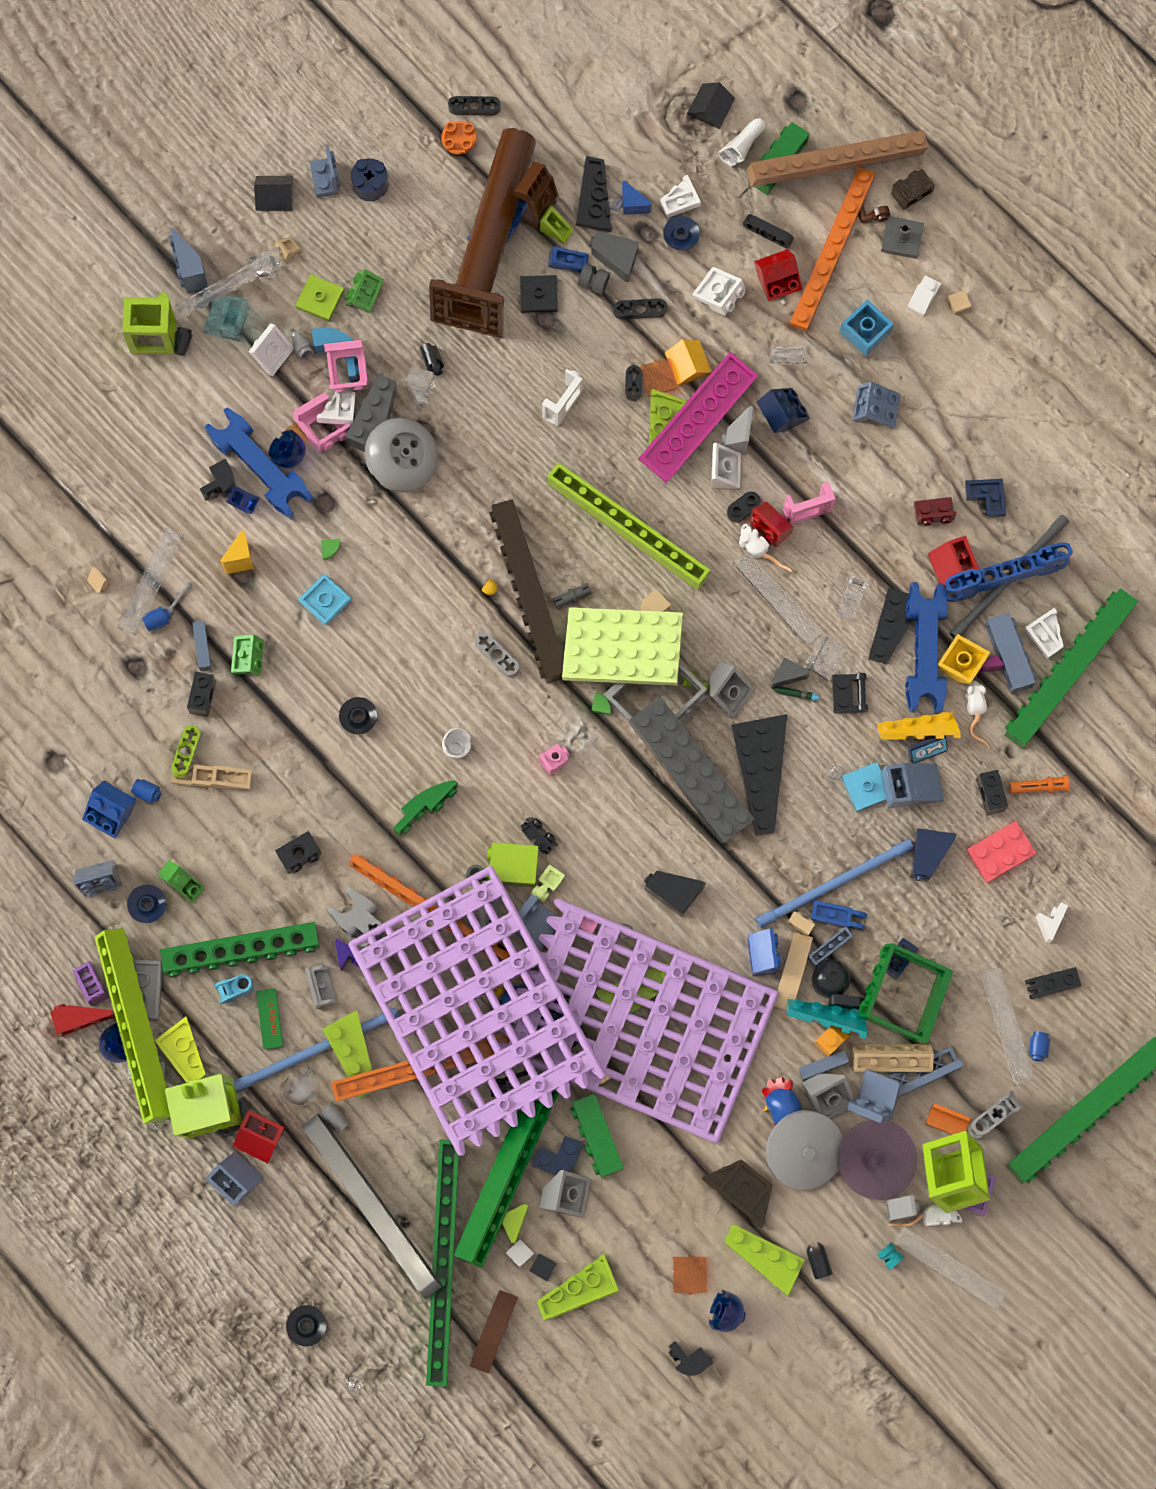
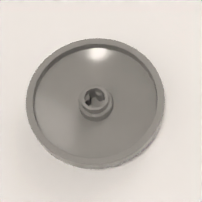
M812 1110L796 1111L782 1118L772 1129L766 1144V1159L773 1175L784 1185L797 1190H810L827 1183L839 1170L844 1157V1140L838 1126L824 1114Z

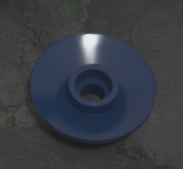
M686 216L673 217L665 224L663 229V237L667 245L679 251L688 250L695 246L700 236L697 223ZM683 234L684 237L680 238L678 237V235Z
M141 885L130 893L127 900V909L131 917L136 921L152 923L163 915L166 909V898L163 892L156 886ZM150 902L151 907L145 908V903Z

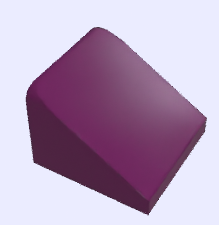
M994 654L985 661L979 672L1001 671L1005 665Z

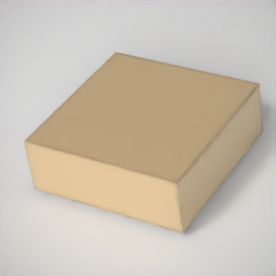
M965 290L947 297L953 314L971 309L972 307Z

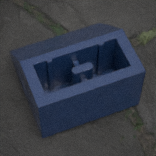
M793 388L771 389L756 402L774 433L785 432L810 419L806 408L801 404L798 394Z

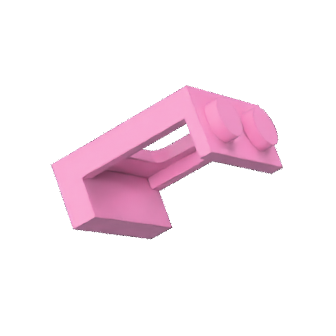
M363 340L324 344L325 352L327 353L330 389H335V392L346 391V387L353 386V390L364 389V385H369ZM356 356L360 374L359 382L340 384L336 360L342 357Z
M325 392L294 410L293 416L295 422L318 452L329 450L337 441L345 440V436L351 427L349 423L346 425L333 424L337 430L321 440L310 428V425L317 421V415L324 411L325 405L329 401V397Z
M830 483L822 484L819 497L795 505L791 496L787 495L785 503H783V517L786 520L788 519L790 524H794L832 512L835 496Z

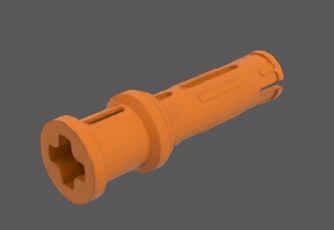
M1068 775L1057 778L1048 776L1043 780L1009 782L1010 794L1038 791L1053 793V791L1063 790L1069 792ZM1037 785V787L1021 788V786Z

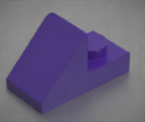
M336 939L335 945L340 970L344 969L350 959H352L351 963L360 968L349 946Z

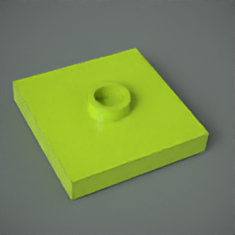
M310 274L295 307L329 322L344 292V288Z

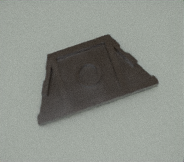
M742 1159L702 1178L704 1182L760 1228L764 1226L772 1184Z

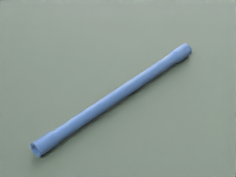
M907 839L895 845L892 849L788 903L756 917V922L760 928H763L787 913L893 858L913 850L914 847L911 841Z
M396 1007L392 1008L391 1011L395 1019L400 1017ZM384 1013L361 1023L362 1032L365 1033L389 1023ZM328 1039L257 1072L235 1080V1088L239 1092L254 1085L256 1082L332 1047Z

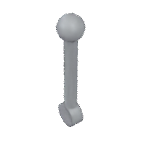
M190 582L185 583V588L181 591V593L178 595V597L175 599L170 607H167V610L170 615L173 613V608L176 606V604L179 602V600L182 598L185 592L188 589L192 588V584Z

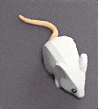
M744 524L739 540L740 547L746 548L750 556L770 559L779 567L787 569L792 573L793 571L766 554L770 546L762 536H758L759 532L756 529L752 531L747 524Z
M973 680L965 694L968 700L967 711L969 715H976L970 726V734L974 739L990 748L986 741L977 737L973 732V728L978 723L981 715L987 711L984 696L986 689L982 684Z
M929 1205L913 1221L904 1224H889V1226H911L922 1218L925 1226L949 1225L951 1222L962 1223V1218L957 1211L945 1213L938 1205Z

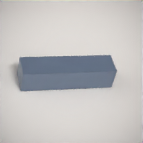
M205 621L193 622L198 668L200 671L212 669Z
M845 926L812 952L807 959L816 967L852 939V933Z
M844 1050L800 1067L798 1070L804 1081L817 1074L846 1065L850 1061Z

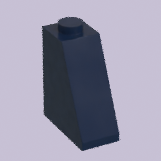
M918 828L915 833L910 877L915 878L919 882L930 880L955 840L956 833Z

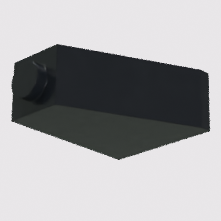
M656 871L654 874L650 873L645 879L644 883L646 885L644 890L682 917L704 889L706 883L692 878Z

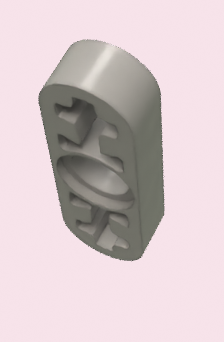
M482 632L476 636L475 644L477 649L506 677L511 678L518 674V662L490 634ZM481 638L483 640L488 639L487 644L491 647L489 652H486L488 647L485 644L480 645ZM496 650L501 651L503 654L498 660L491 656ZM506 657L508 658L506 659V663L509 666L514 665L513 672L511 670H509L508 672L506 671L507 666L503 663Z

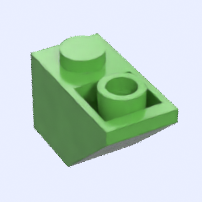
M170 860L157 874L171 888L192 903L204 890V887Z

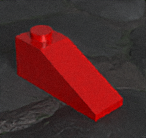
M66 1004L54 1007L53 1011H50L56 1033L60 1037L115 1018L113 1010L72 1005L66 1006Z

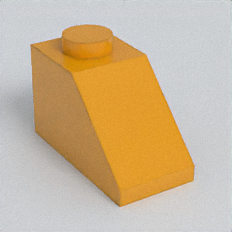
M830 1026L814 1044L829 1057L854 1032L850 1031L847 1034L841 1032L842 1028Z

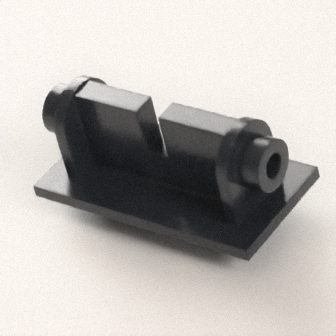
M530 817L526 819L528 823L524 822L521 825L522 832L530 840H533L536 836L538 837L534 844L538 846L542 853L547 855L552 851L550 847L558 846L555 836L544 830L543 824L539 819Z

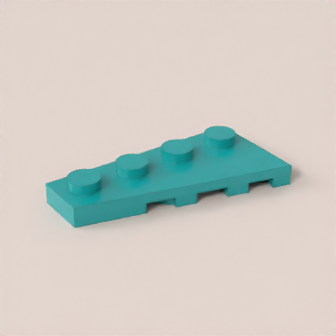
M800 999L787 1000V1016L810 1023L815 1020L827 1028L836 1026L842 1028L841 1032L849 1034L850 1031L859 1033V1037L866 1039V1020L859 1017V1009H846L837 1005L828 1006L818 1002H804Z

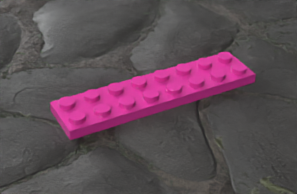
M729 352L638 460L667 483L758 375L734 354Z

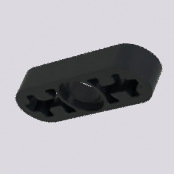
M453 96L448 101V109L453 115H496L500 112L501 104L500 100L494 96ZM472 102H477L480 106L477 109H471L469 105ZM455 103H458V108H454ZM491 103H494V109L490 108Z
M748 214L743 221V225L748 230L784 248H789L794 240L790 233L752 214Z
M660 298L621 300L614 305V315L618 319L663 317L667 312V303ZM638 305H643L646 310L643 313H638L635 308ZM657 305H660L661 311L657 310ZM620 307H624V313H621Z

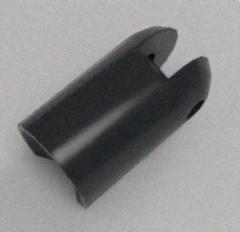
M430 343L424 344L420 347V351L427 371L431 375H441L444 371V364L437 346H432Z
M817 1242L820 1253L814 1255L809 1244L807 1255L814 1278L820 1279L832 1275L833 1272L824 1246Z

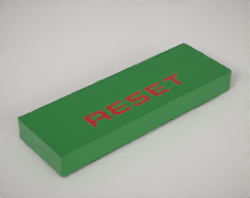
M276 988L256 991L263 1049L283 1047Z

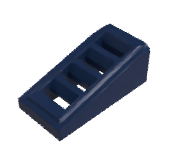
M904 938L898 944L900 947L905 945L915 954L919 950V948ZM892 954L890 962L898 967L899 971L888 965L886 973L897 980L909 964V961ZM894 956L900 961H902L904 964L901 965L895 960H893Z

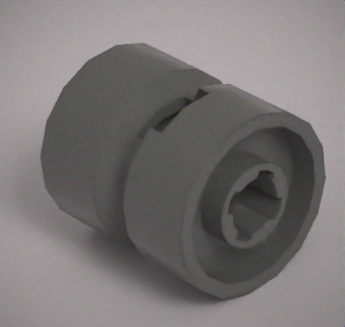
M586 263L581 271L578 286L586 289L591 287L592 291L603 294L610 278V272L603 269L597 271L595 266Z

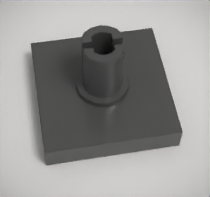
M888 216L881 252L917 259L924 223Z

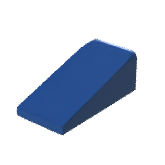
M553 246L550 250L548 267L582 271L584 265L588 263L589 254Z

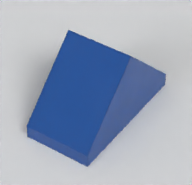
M626 181L622 182L623 215L650 213L652 203Z

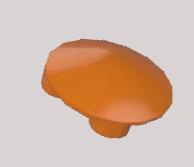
M464 121L448 122L442 132V144L450 153L457 155L467 153L475 146L477 141V133L473 124Z

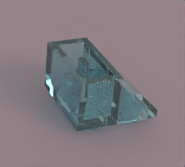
M230 295L214 298L203 333L239 342L249 311L247 300Z

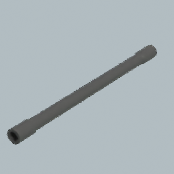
M1060 515L1024 556L1038 552L1040 548L1045 547L1069 523L1067 517ZM1025 564L1021 565L1023 569L1027 566ZM1008 571L1006 573V575L1012 574L1011 571ZM1009 584L992 588L970 613L949 632L950 636L955 639L957 634L962 636L969 629V626Z

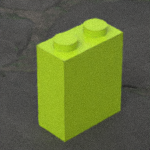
M492 842V847L487 850V859L490 860V866L494 867L502 884L506 886L535 888L538 846Z

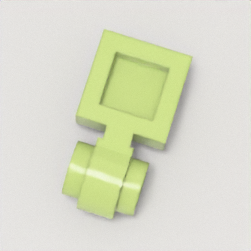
M549 864L538 879L542 886L536 885L531 894L533 893L537 896L539 902L544 903L550 895L547 889L554 892L565 875Z

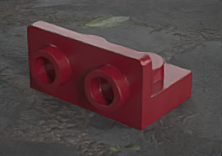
M952 497L914 501L917 525L930 526L937 522L948 524L954 521L956 517Z

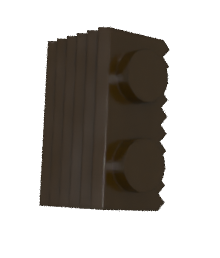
M923 169L920 171L914 170L908 175V178L903 181L900 179L893 184L891 195L902 207V210H905L934 191L935 185Z

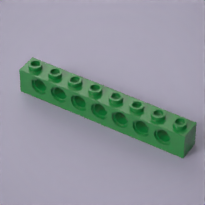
M310 922L160 949L163 973L169 975V977H177L182 972L194 974L200 972V969L216 970L222 965L234 967L239 965L238 962L255 963L261 958L273 960L278 955L285 954L286 957L297 955L296 952L300 951L312 953L317 948H320L316 923ZM296 936L304 938L301 944L293 943ZM278 939L284 940V945L281 948L274 947V943ZM264 943L265 948L262 951H256V944ZM239 946L245 947V952L242 955L235 953ZM219 950L226 951V955L223 958L216 957ZM200 953L207 955L203 962L197 961V956ZM180 957H187V962L184 965H178L177 962Z

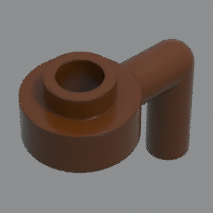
M862 204L859 211L861 223L872 220L884 222L891 215L888 206L877 207L866 215L864 205Z

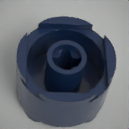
M372 158L359 159L352 168V187L360 199L376 201L379 197L386 194L389 182L387 170L383 162Z

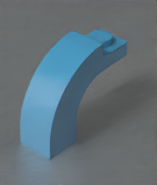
M312 329L315 353L325 352L324 344L353 341L347 334L336 329ZM343 357L347 362L350 383L357 382V375H360L357 357Z

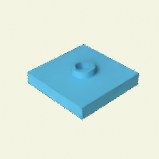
M325 573L298 599V602L324 626H327L352 601V598Z
M877 762L841 777L856 812L886 800L881 770Z

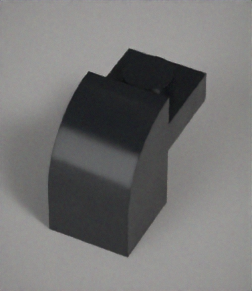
M223 459L209 467L214 481L200 488L205 501L215 499L221 492L226 498L234 490L235 478L227 460Z
M676 1341L668 1346L670 1349L668 1353L675 1362L677 1360L680 1361V1364L675 1369L683 1375H698L713 1364L701 1347L687 1357Z

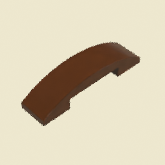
M499 1290L470 1367L489 1374L517 1302V1296Z

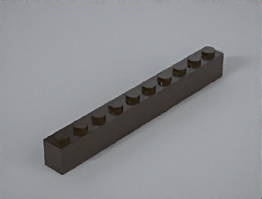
M511 499L491 505L492 512H489L492 523H496L495 535L497 540L501 539L502 546H500L501 554L508 561L505 564L508 575L512 574L513 577L511 581L512 589L514 592L517 591L519 598H516L517 605L524 612L522 620L524 626H528L530 631L527 633L530 644L533 643L535 647L533 655L535 661H539L541 666L538 668L541 679L545 678L546 684L561 680L564 658L514 501Z

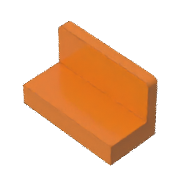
M934 1103L925 1125L953 1135L966 1131L972 1118Z

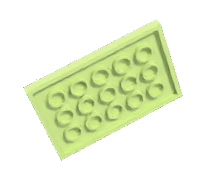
M569 608L562 679L568 681L677 686L683 613Z

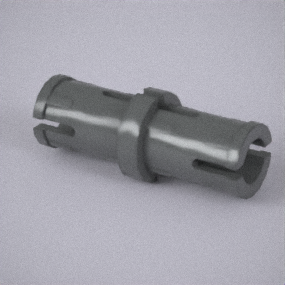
M588 583L573 590L568 589V592L553 598L556 608L559 609L572 602L574 604L578 599L589 594L591 595L592 591L588 587Z

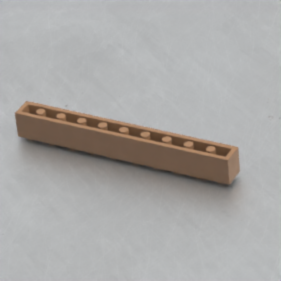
M922 130L751 162L747 173L751 187L923 155L928 149L925 132Z

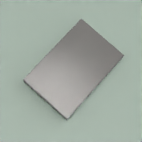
M133 960L135 971L138 974L140 990L143 993L145 1009L148 1012V1020H159L163 976L162 962Z

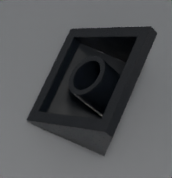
M720 82L704 83L700 87L687 115L720 129L735 97Z
M256 176L254 183L256 211H292L293 176Z

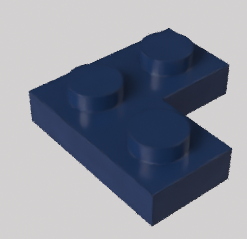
M1003 479L965 481L966 501L985 500L987 517L1006 516Z
M565 1136L558 1154L539 1147L532 1167L552 1175H556L560 1170L572 1173L583 1143Z

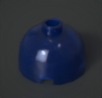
M286 430L281 433L282 436L279 439L276 437L273 440L268 454L273 463L282 468L289 469L303 461L306 445L304 440L295 431Z
M117 1023L101 1033L98 1047L101 1055L109 1062L123 1063L127 1059Z
M722 1290L723 1293H718L712 1302L710 1313H713L712 1320L709 1319V1325L713 1330L726 1333L734 1331L744 1322L746 1312H744L742 1300L737 1295Z

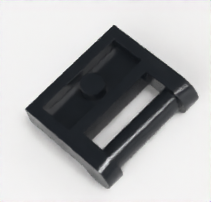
M866 673L832 675L833 713L868 712L865 693ZM852 682H857L858 705H853Z

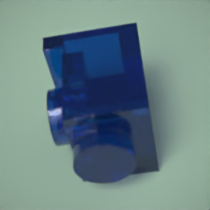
M234 485L228 493L226 502L245 513L252 514L260 497Z

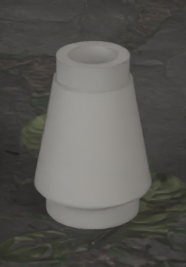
M295 332L291 335L297 356L302 360L310 358L314 351L309 341L301 332Z
M330 1102L320 1111L321 1118L338 1129L339 1132L348 1125L337 1104L334 1105Z

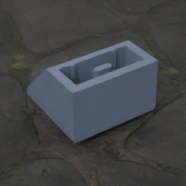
M234 1151L220 1162L205 1179L237 1208L264 1178Z

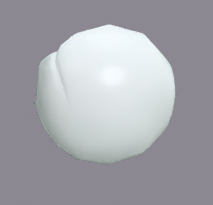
M461 728L450 729L442 741L444 753L453 759L465 757L471 749L470 734Z

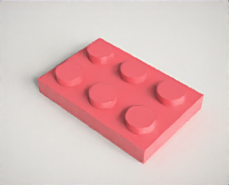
M1017 821L966 850L986 883L1037 854Z

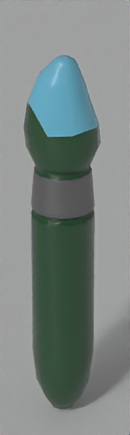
M781 686L774 687V691L779 694L810 701L820 699L813 692L807 693Z

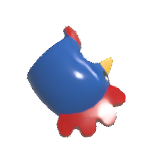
M778 1077L776 1081L774 1079L768 1080V1087L762 1089V1093L766 1097L764 1112L770 1110L775 1126L785 1116L801 1111L802 1106L792 1091V1080L785 1081L783 1077Z

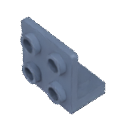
M329 145L325 146L327 159L309 162L317 198L338 194L337 187L340 186L334 151L329 150Z
M872 381L858 386L852 421L859 423L871 419L889 428H894L900 393Z
M532 893L518 913L538 950L541 951L545 945L539 940V936L541 934L553 935L556 931L547 923V918L549 916H559L539 902V898ZM517 932L516 934L523 939L520 932Z
M867 1069L865 1070L859 1098L850 1101L847 1109L879 1123L890 1121L893 1119L901 1082Z

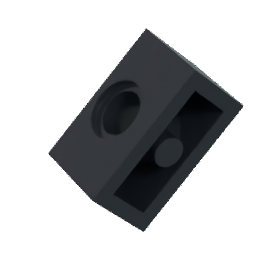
M195 671L187 705L190 714L209 717L216 686L214 675Z
M994 770L979 774L976 781L986 816L1004 812L1008 807L999 771Z
M309 831L275 850L288 874L300 871L304 864L308 862L311 864L322 855ZM298 850L304 851V855L301 858H296L294 854Z

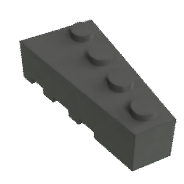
M380 373L378 374L345 436L347 445L365 452L366 441L370 433L380 423L389 420L397 390L395 380Z

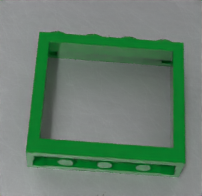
M885 944L879 952V962L873 969L872 974L874 976L872 981L866 988L867 995L865 1000L862 1001L859 1007V1017L915 1043L928 1044L953 970L896 944ZM892 954L937 974L916 1034L871 1014Z

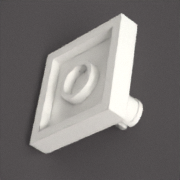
M270 323L259 339L255 340L248 352L268 375L273 376L294 350V347L276 325Z

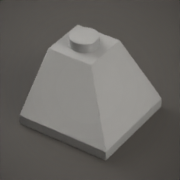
M749 406L727 428V433L722 436L721 445L746 455L753 406Z
M720 662L710 675V696L734 719L755 688L735 666Z
M817 1074L802 1082L814 1110L830 1119L847 1111L848 1103L855 1100L845 1075Z
M560 1170L543 1188L539 1208L554 1213L583 1218L591 1179Z

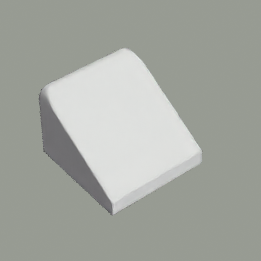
M521 1240L516 1242L506 1252L519 1268L534 1254Z

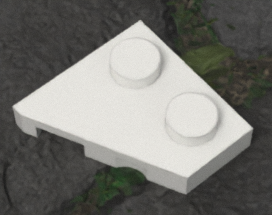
M335 392L332 400L328 401L325 405L324 411L317 415V423L343 425L349 423L352 425L356 392Z
M1055 608L1024 629L1046 659H1049L1064 647L1060 637V626L1057 621V611Z

